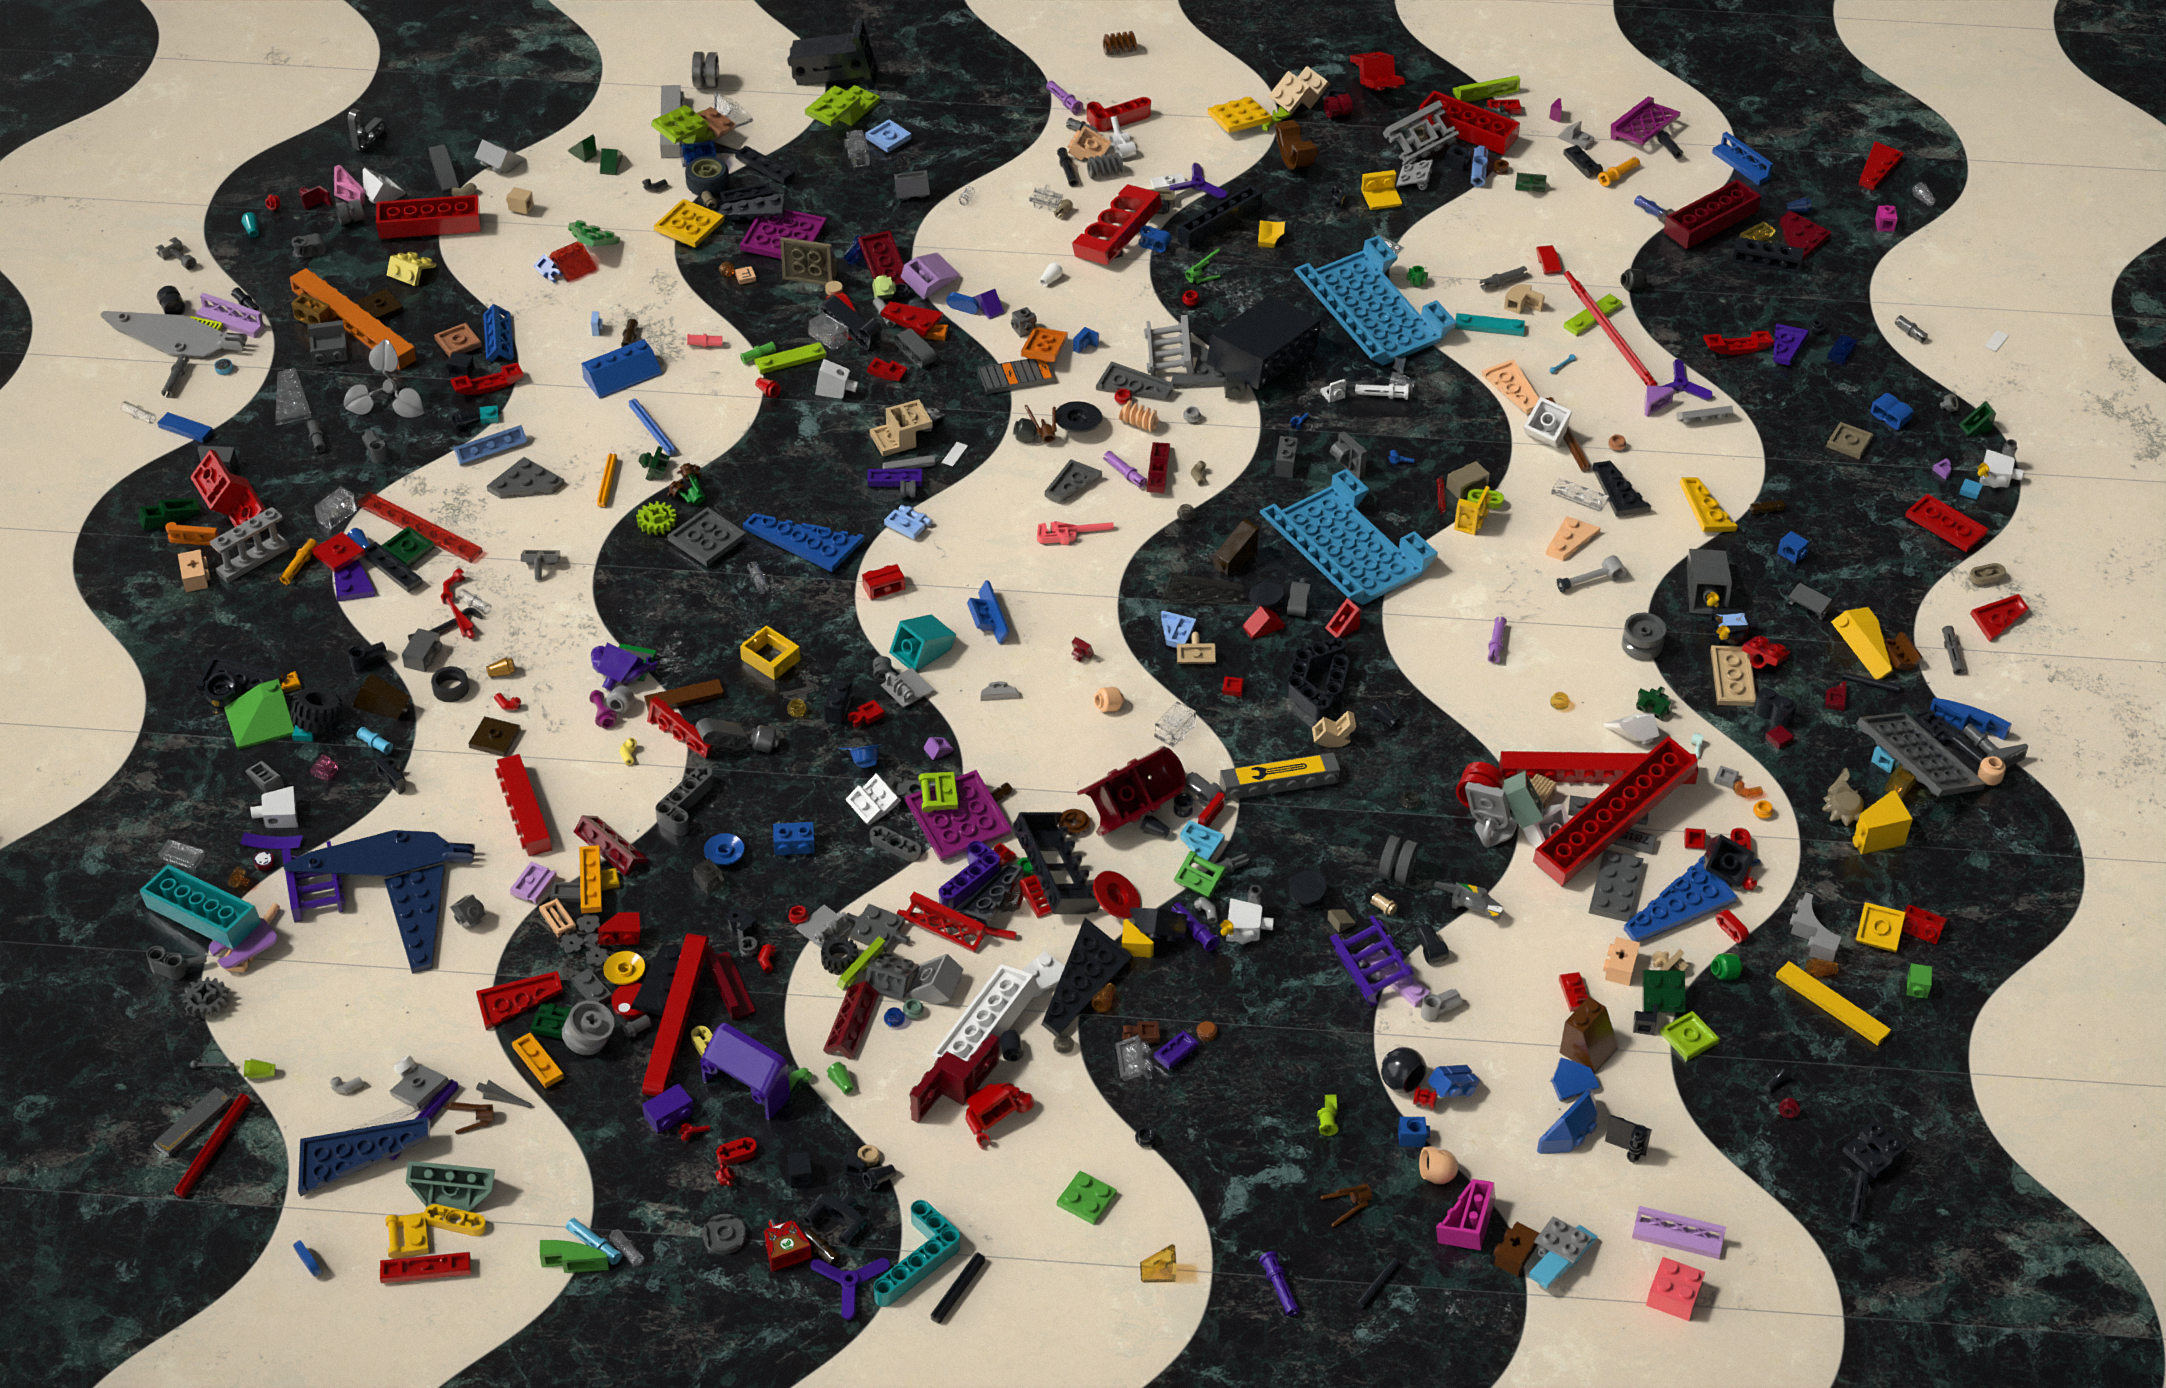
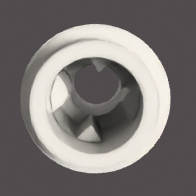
M1056 262L1049 264L1039 279L1040 283L1043 286H1047L1061 277L1062 267Z

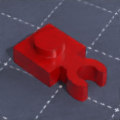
M875 700L859 706L858 712L849 713L848 721L854 720L853 726L857 728L864 721L870 724L884 717V711Z

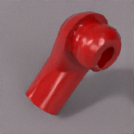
M497 693L494 696V700L503 710H517L520 708L521 700L518 697H512L510 701L502 693Z
M1749 866L1741 884L1746 890H1753L1757 886V881H1753V877H1749L1752 870L1751 866Z
M770 944L764 945L758 956V961L765 973L773 970L769 958L776 953V947Z

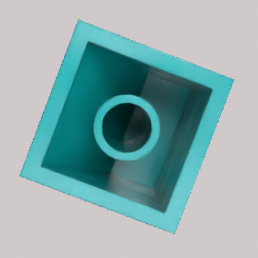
M932 614L902 620L899 622L889 653L907 668H913L918 672L951 650L956 633Z

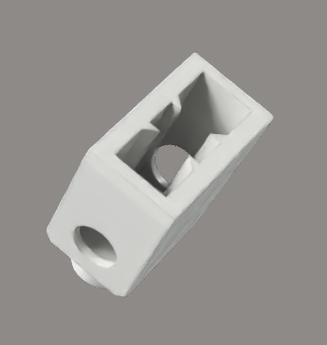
M823 359L819 370L815 395L841 399L844 397L846 390L856 392L858 382L849 380V369Z
M293 786L265 793L262 795V806L250 807L252 819L263 817L265 827L267 828L298 827L297 801Z

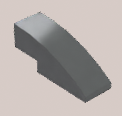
M445 144L429 147L430 159L442 192L451 191L453 187L459 188Z

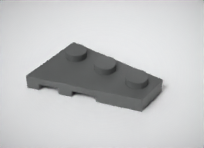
M1070 459L1045 490V497L1061 503L1102 477V471Z

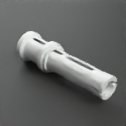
M1394 383L1389 384V386L1356 384L1355 395L1389 396L1388 398L1390 399L1405 398V400H1408L1409 384L1405 386L1394 385Z

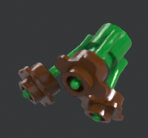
M684 463L677 474H681L686 481L692 483L693 487L688 490L687 496L684 493V480L673 481L669 485L668 489L670 491L667 495L669 497L673 495L676 498L681 495L688 504L692 502L694 505H698L706 499L698 482L702 475L700 472L701 468L696 466V464Z

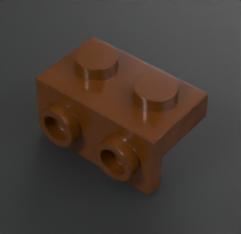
M1900 632L1895 639L1884 638L1885 647L1894 668L1912 671L1922 659V655L1904 632Z

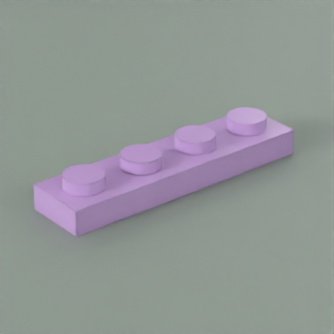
M1374 943L1370 944L1369 946H1367V947L1364 948L1363 950H1365V949L1369 948L1370 946L1374 945ZM1380 950L1362 960V962L1367 967H1370L1389 956ZM1395 962L1376 974L1383 980L1400 971ZM1412 977L1414 983L1411 985L1406 978L1390 985L1414 1007L1423 1002L1424 996L1430 994V991L1414 977Z

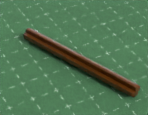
M1552 397L1545 398L1553 403H1556ZM1568 426L1563 439L1581 471H1589L1591 465Z

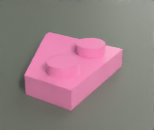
M335 166L334 196L348 202L359 199L361 206L364 205L365 189L342 166Z

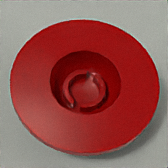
M1103 871L1095 878L1093 890L1102 908L1116 918H1132L1130 907L1140 908L1139 894L1134 885L1125 876L1114 871Z

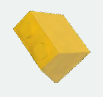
M1895 790L1889 792L1860 814L1856 824L1855 835L1853 836V844L1859 849L1861 855L1905 845L1912 817Z

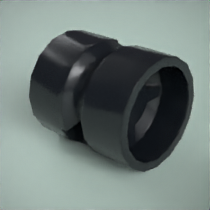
M167 285L157 292V300L165 314L182 315L184 313L186 305L176 287Z

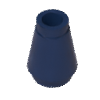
M1804 197L1786 203L1787 212L1807 214L1812 211L1810 198L1806 199Z

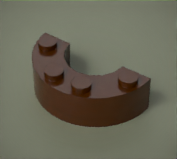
M1295 120L1276 123L1278 146L1286 166L1289 169L1312 166L1315 157L1318 156V148L1311 140L1302 142L1300 125Z

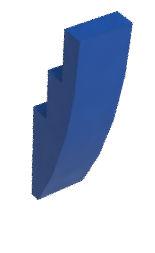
M1934 698L1930 707L1932 711L1936 712V717H1944L1947 723L1962 731L1968 724H1973L1982 734L1989 732L2002 740L2008 737L2012 723L1994 714L1955 701Z

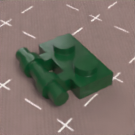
M551 1003L549 1005L541 1004L540 1012L543 1013H536L530 1028L531 1034L563 1039L562 1028L573 1007L562 1008Z

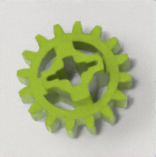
M656 501L655 505L650 502L648 507L643 505V510H638V515H636L638 527H641L642 532L647 530L648 534L652 532L655 535L658 532L665 534V530L671 531V527H675V522H677L675 509H672L671 505L666 506L665 502L662 505L658 501Z

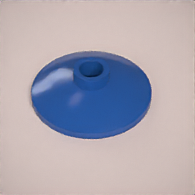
M727 833L711 837L704 846L705 857L716 865L733 864L744 853L742 840L735 835Z

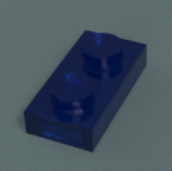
M1841 334L1829 351L1827 359L1843 365L1855 348L1857 340Z

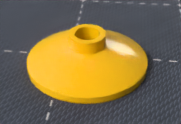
M617 952L605 961L603 967L604 975L614 984H631L642 977L645 971V963L643 958L634 952Z

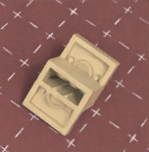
M1306 66L1298 77L1288 71L1269 94V97L1292 114L1300 103L1311 109L1330 83Z
M914 400L886 408V425L870 429V436L884 457L916 448V431L932 427V420L920 400Z

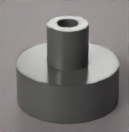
M1954 394L1946 395L1944 402H1940L1941 409L1946 408L1948 412L1957 411L1958 401Z

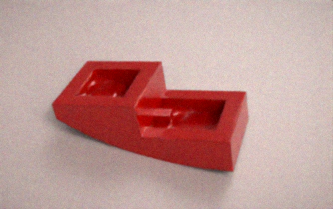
M1554 246L1536 247L1538 260L1542 264L1544 275L1560 273L1562 269Z
M877 357L874 358L867 368V373L893 381H899L907 371L905 366L893 360L888 364Z

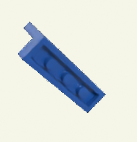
M1728 132L1723 133L1721 144L1713 147L1712 154L1757 185L1770 180L1773 163ZM1727 139L1730 141L1732 147L1727 144ZM1738 147L1742 149L1743 154L1740 153ZM1750 155L1754 158V160H1755L1756 163H1754V162L1751 160ZM1761 163L1767 166L1766 170L1763 168Z
M492 304L483 314L486 360L493 362L498 355H501L511 361L514 358L511 313Z

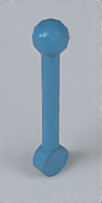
M1570 354L1568 359L1556 367H1551L1550 373L1554 374L1557 369L1569 361H1575L1576 356Z

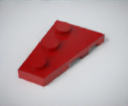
M2016 594L1972 609L1970 615L1988 641L1991 642L2024 615L2029 607L2021 596Z

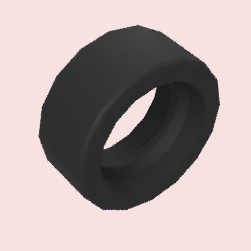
M448 666L437 670L432 675V690L438 700L454 702L464 698L468 693V678L463 669ZM448 680L461 682L458 686L450 689L439 687L441 683Z

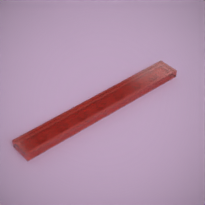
M368 492L357 501L358 507L402 529L409 526L434 542V545L470 563L483 553L482 547L371 492Z

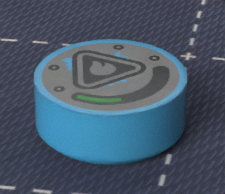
M220 359L214 364L216 373L220 375L229 374L233 370L232 361L229 359Z

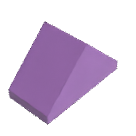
M1647 385L1644 415L1649 416L1672 403L1674 389L1672 387Z

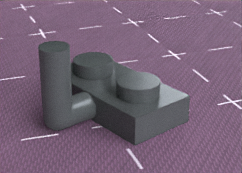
M523 550L521 553V562H526L529 565L534 564L535 580H542V562H545L546 565H554L561 558L560 550Z

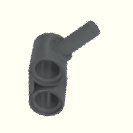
M1301 578L1299 582L1292 581L1287 615L1306 617L1307 600H1309L1311 584H1308L1305 578Z
M153 946L146 953L151 971L168 977L171 980L183 978L187 967L207 962L205 954L184 960L179 953L166 954L161 946Z

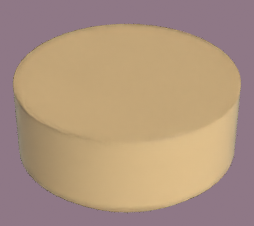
M838 281L828 282L825 285L826 294L842 293V284Z
M864 1145L858 1150V1157L865 1163V1167H871L879 1161V1150L873 1145Z

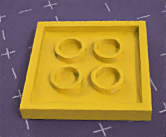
M1244 97L1237 101H1229L1225 104H1217L1207 108L1208 115L1228 133L1272 122V115L1252 97Z
M682 199L654 225V231L696 248L725 219L724 215Z

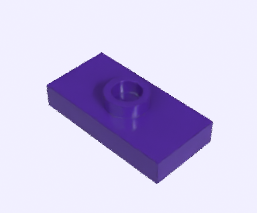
M1183 1030L1155 1052L1154 1059L1170 1070L1195 1050L1199 1042Z

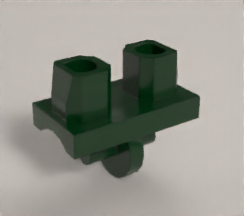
M1517 172L1515 190L1545 192L1547 175Z
M657 447L654 457L649 452L639 456L638 461L642 467H649L646 480L650 481L652 476L662 480L666 469L664 467L667 466L670 456L661 453L663 447Z
M1660 686L1658 690L1651 688L1650 692L1640 688L1636 709L1646 712L1647 708L1651 706L1654 708L1652 714L1655 715V718L1661 720L1666 714L1670 715L1672 703L1668 701L1669 696L1664 694V687Z

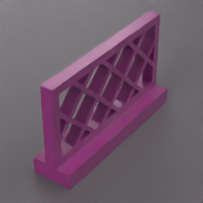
M1648 96L1611 124V139L1617 140L1621 137L1643 145L1679 118L1681 112L1654 103V98Z

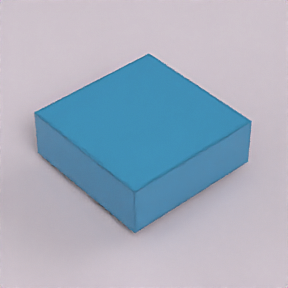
M1965 479L1959 494L1977 500L1983 484Z

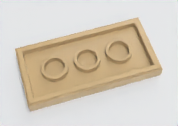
M1711 646L1710 651L1717 705L1754 706L1756 693L1750 654L1741 651L1743 648L1741 646Z

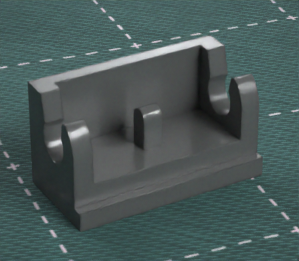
M1801 583L1796 586L1788 597V600H1790L1789 604L1793 605L1797 602L1818 613V619L1820 620L1831 610L1832 599Z

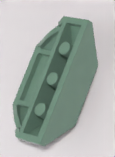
M408 1161L405 1183L426 1207L432 1204H439L471 1211L493 1192L495 1169Z

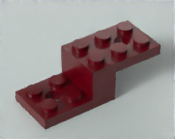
M991 1034L987 1040H983L978 1051L972 1054L968 1061L948 1051L942 1057H938L933 1068L923 1075L922 1081L910 1091L911 1120L919 1123L942 1095L964 1106L967 1099L971 1097L972 1092L980 1087L999 1064V1037Z

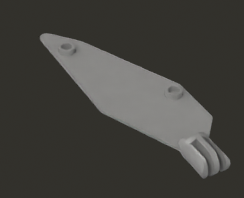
M103 311L101 313V317L114 329L170 355L185 354V356L205 357L220 349L243 351L247 341L246 334L223 333L185 315Z

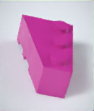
M1478 1179L1471 1180L1458 1197L1456 1205L1449 1209L1446 1218L1437 1225L1438 1243L1481 1250L1496 1199L1494 1182Z

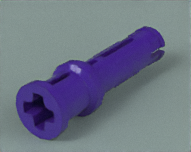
M1181 902L1174 904L1178 909L1173 906L1171 911L1188 914L1186 926L1193 932L1194 939L1200 941L1206 951L1214 950L1219 945V937L1213 935L1207 925L1201 924Z
M1276 1251L1266 1252L1259 1258L1260 1264L1264 1265L1267 1272L1266 1278L1273 1283L1286 1315H1296L1300 1309L1284 1277L1286 1271L1280 1266L1278 1254Z

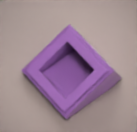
M929 737L924 746V750L932 760L953 752V748L944 737Z

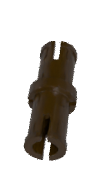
M629 319L627 321V326L623 331L622 347L632 344L636 338L637 320Z
M810 1228L803 1232L813 1249V1253L817 1256L820 1255L829 1265L835 1266L839 1262L841 1256L829 1246V1242L821 1239Z

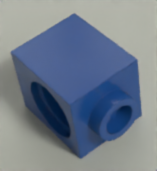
M1790 531L1780 540L1777 553L1796 564L1800 559H1804L1807 556L1809 541Z
M1425 1117L1399 1118V1147H1425L1426 1138H1430V1125H1426Z

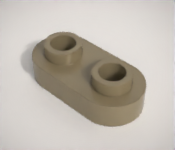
M1998 563L1974 567L1970 572L1969 579L1976 585L2001 581L2004 579L2006 569Z

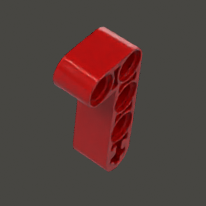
M1140 97L1105 109L1099 102H1089L1087 104L1086 119L1091 126L1098 129V132L1109 131L1113 129L1111 117L1117 116L1120 127L1149 118L1151 116V99Z

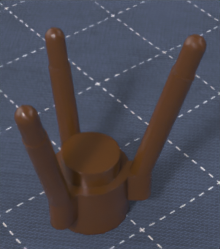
M1025 405L1028 415L1036 424L1038 435H1041L1042 441L1044 443L1054 441L1056 439L1055 432H1057L1056 407L1052 408V426L1046 424L1044 419H1041L1042 426L1040 428L1028 405Z
M449 1102L448 1105H445V1109L476 1111V1120H480L479 1123L456 1130V1134L479 1127H488V1122L494 1121L493 1104L479 1105Z
M1368 1184L1339 1189L1335 1193L1320 1197L1324 1200L1350 1195L1352 1202L1358 1203L1356 1207L1331 1224L1332 1227L1337 1226L1361 1208L1368 1206L1367 1201L1372 1199V1192Z

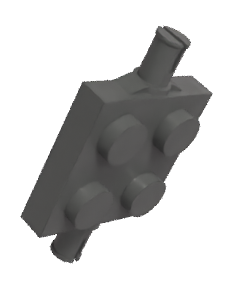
M869 903L860 916L847 913V921L855 924L849 934L852 940L870 946L880 936L885 940L882 947L885 953L895 941L906 945L910 941V936L900 933V929L905 923V917Z

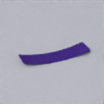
M245 832L241 844L267 849L298 848L303 836L276 837Z

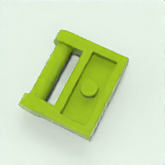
M954 772L923 773L919 775L918 778L923 796V812L930 813L933 810L958 809ZM930 782H935L937 801H931Z

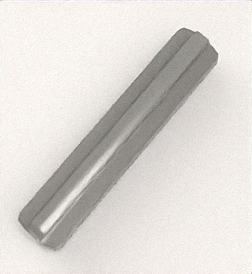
M930 455L885 462L882 466L883 469H917L934 466L936 461L935 457Z

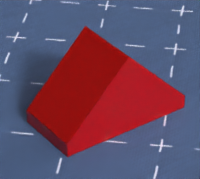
M1347 598L1325 628L1335 637L1342 638L1359 628L1361 609Z
M1260 606L1244 623L1243 628L1251 639H1255L1285 628V624L1275 612Z

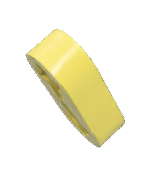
M697 1026L691 1031L692 1043L701 1057L713 1036L705 1026Z

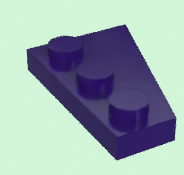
M1776 324L1773 362L1790 365L1806 341L1809 330Z

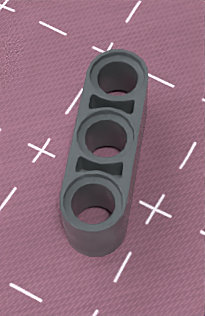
M911 328L894 336L896 346L919 368L937 360L935 351Z
M703 718L696 723V730L706 744L743 749L750 742L741 724L711 718Z

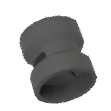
M879 656L873 660V678L875 681L884 683L886 682L885 675L888 672L892 673L890 658Z

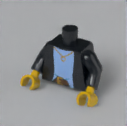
M1711 592L1706 597L1708 599L1707 605L1709 607L1713 606L1710 622L1718 646L1730 644L1737 646L1747 640L1749 631L1757 630V620L1746 619L1744 610L1726 607L1719 601V596L1715 592Z

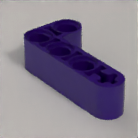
M972 841L968 844L967 861L969 865L939 888L940 904L954 910L1000 870L999 855L981 841Z

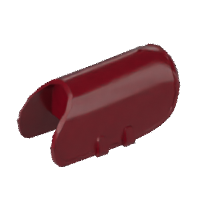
M1160 746L1157 750L1138 760L1136 758L1130 760L1126 766L1119 770H1111L1106 777L1077 791V795L1086 794L1091 797L1100 815V826L1096 833L1098 836H1102L1129 822L1135 823L1141 819L1143 814L1149 811L1155 812L1161 809L1160 805L1185 791V771L1178 756L1170 748Z

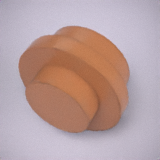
M1615 434L1609 439L1608 445L1611 449L1619 451L1626 447V441L1622 435Z

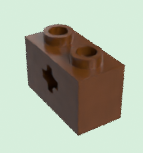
M1516 1221L1513 1228L1509 1227L1503 1238L1504 1242L1502 1244L1498 1243L1493 1253L1496 1256L1494 1265L1518 1277L1537 1248L1538 1244L1534 1241L1540 1233Z

